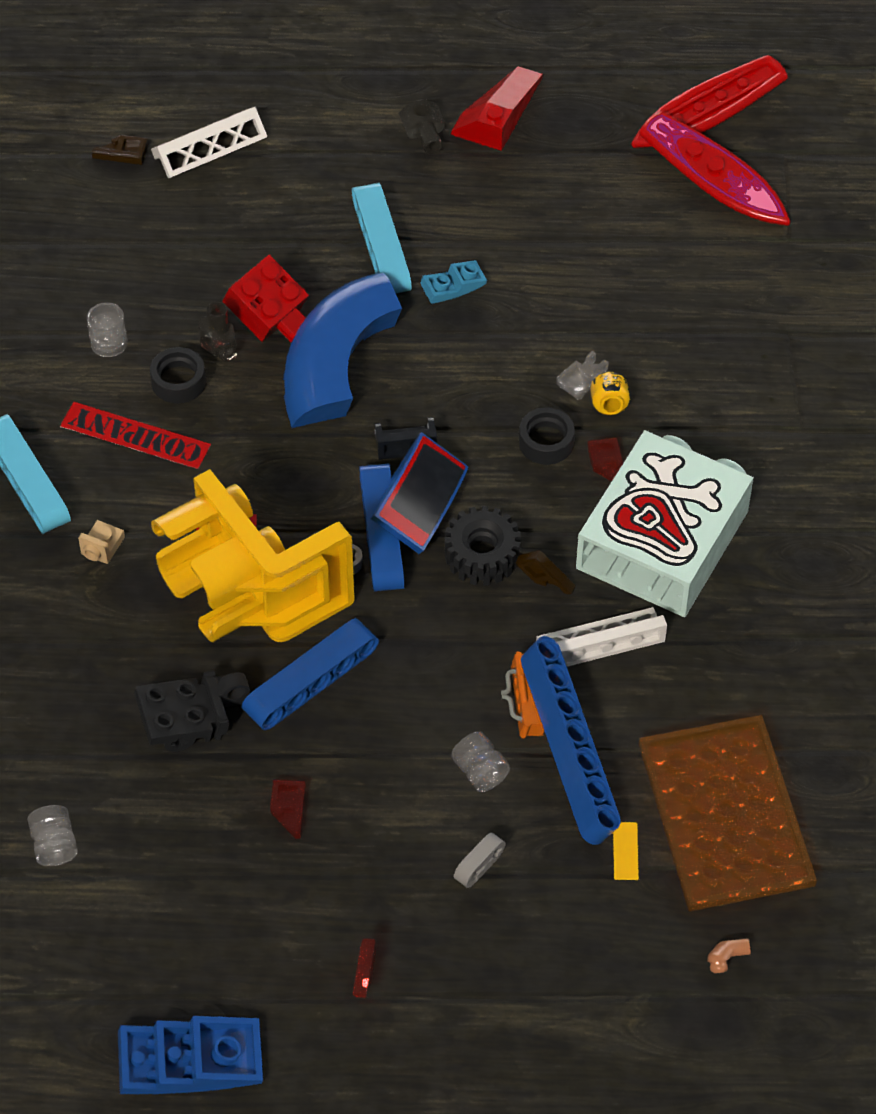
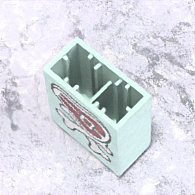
M644 430L578 535L576 569L685 618L748 513L754 477L747 475L745 470L732 460L718 459L715 461L692 451L691 447L684 440L676 436L666 435L659 437Z

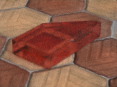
M617 437L588 441L587 448L593 471L612 482L623 465Z
M273 779L270 804L271 814L295 839H300L306 788L305 781Z
M364 938L361 942L353 988L354 997L366 998L371 985L376 956V945L373 939Z

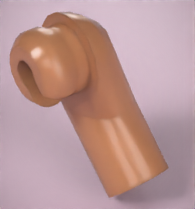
M749 939L719 942L708 954L710 970L713 973L726 972L728 969L727 960L731 957L750 955Z

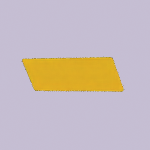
M621 822L620 826L613 832L614 879L638 880L637 823Z

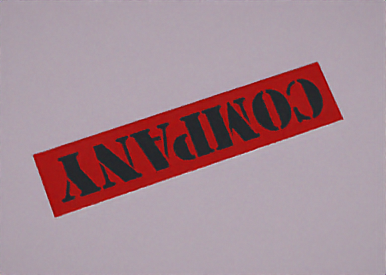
M73 402L60 425L63 428L199 469L211 446L207 442L77 402Z

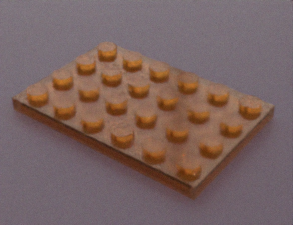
M762 715L639 738L640 751L689 911L816 886L817 879Z

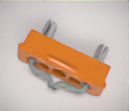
M517 651L511 664V670L507 671L505 676L507 689L501 691L502 699L508 700L510 714L513 719L518 720L521 738L543 736L544 728L521 665V656L523 654ZM511 674L513 680L517 715L514 712L513 700L510 696L507 695L511 691Z

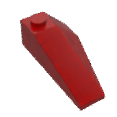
M519 66L516 67L462 112L451 131V135L502 151L542 80L543 74Z

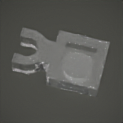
M591 351L586 356L583 364L575 361L557 377V385L579 400L590 390L595 377L608 370L609 362L604 359L600 364H594L596 353Z

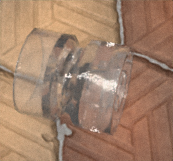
M100 303L92 307L87 313L86 318L92 350L103 357H112L120 354L127 347L128 342L122 309L113 303Z
M481 731L474 732L463 738L452 750L451 758L462 772L467 773V779L477 791L486 792L505 779L510 771V764L499 751H494L493 743Z
M48 805L34 810L28 816L27 820L31 838L35 840L33 847L36 861L40 865H61L72 860L77 855L78 850L74 833L71 831V820L66 807Z

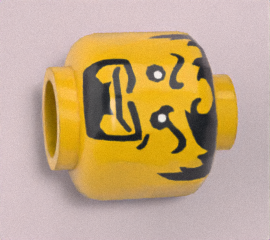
M605 372L596 376L592 381L590 387L593 406L598 412L605 415H614L625 410L629 404L630 396L627 381L621 374Z

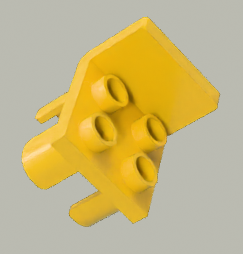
M210 469L193 478L196 498L151 522L152 530L156 535H166L171 540H176L199 527V530L160 550L156 554V561L165 583L175 597L184 598L198 589L204 588L208 604L214 610L200 617L198 625L200 631L210 642H215L242 626H261L272 640L286 642L349 607L354 602L352 536L340 522L328 526L285 550L280 538L271 527L267 526L258 531L249 518L253 516V511L243 490L237 484H233L225 489Z

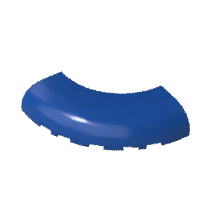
M383 272L358 278L334 290L319 302L298 328L288 351L283 376L285 383V406L292 428L346 416L353 400L348 381V361L350 355L362 340L377 332L394 327L402 310L389 278Z

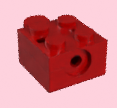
M269 254L228 289L222 302L261 342L278 329L292 343L298 328L306 318L299 310L304 305L309 294Z

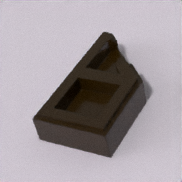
M119 135L111 139V143L101 148H93L92 158L142 165L148 147V139Z
M541 550L519 555L516 561L517 566L534 583L545 587L550 583L558 586L563 593L572 594L576 585Z

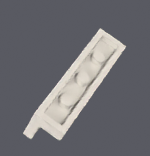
M254 106L154 147L151 151L155 159L160 158L167 177L170 178L267 137V134ZM250 120H253L258 135L252 138L240 134L243 124ZM238 126L236 132L230 128ZM223 131L234 135L232 143L228 148L216 144L219 134ZM213 136L212 142L206 140V138ZM238 138L244 140L240 143H237ZM199 141L210 146L204 158L191 154L195 143ZM189 146L187 152L182 150V148ZM214 148L220 150L212 154ZM172 152H178L185 156L182 166L175 170L172 169L167 157ZM189 158L196 160L192 163L187 164Z
M654 607L536 636V640L542 636L554 639L561 649L566 666H571L665 642L667 623L664 616H657Z

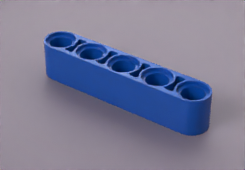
M390 464L359 466L373 591L404 589L399 539L370 519L381 503V497L392 481Z
M351 619L252 691L243 701L242 709L263 730L271 729L371 655L377 648L379 639L359 619Z

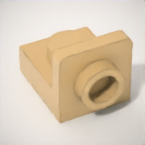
M97 520L88 535L81 533L78 538L81 554L89 560H98L108 564L125 538L124 530Z

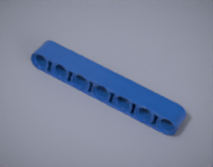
M542 636L521 656V665L579 832L586 842L598 845L620 826V815L561 649L554 639Z

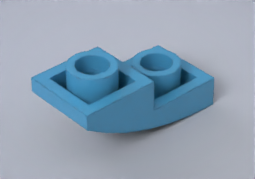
M476 260L450 264L448 272L424 275L420 284L430 303L433 304L470 293L485 285L487 279Z

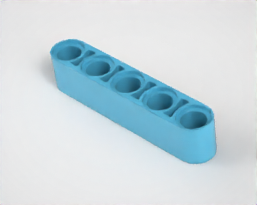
M374 183L353 187L352 198L375 273L383 272L389 278L395 293L411 291L410 273L381 184Z
M8 414L1 416L0 467L37 527L44 534L70 522V514L65 503Z

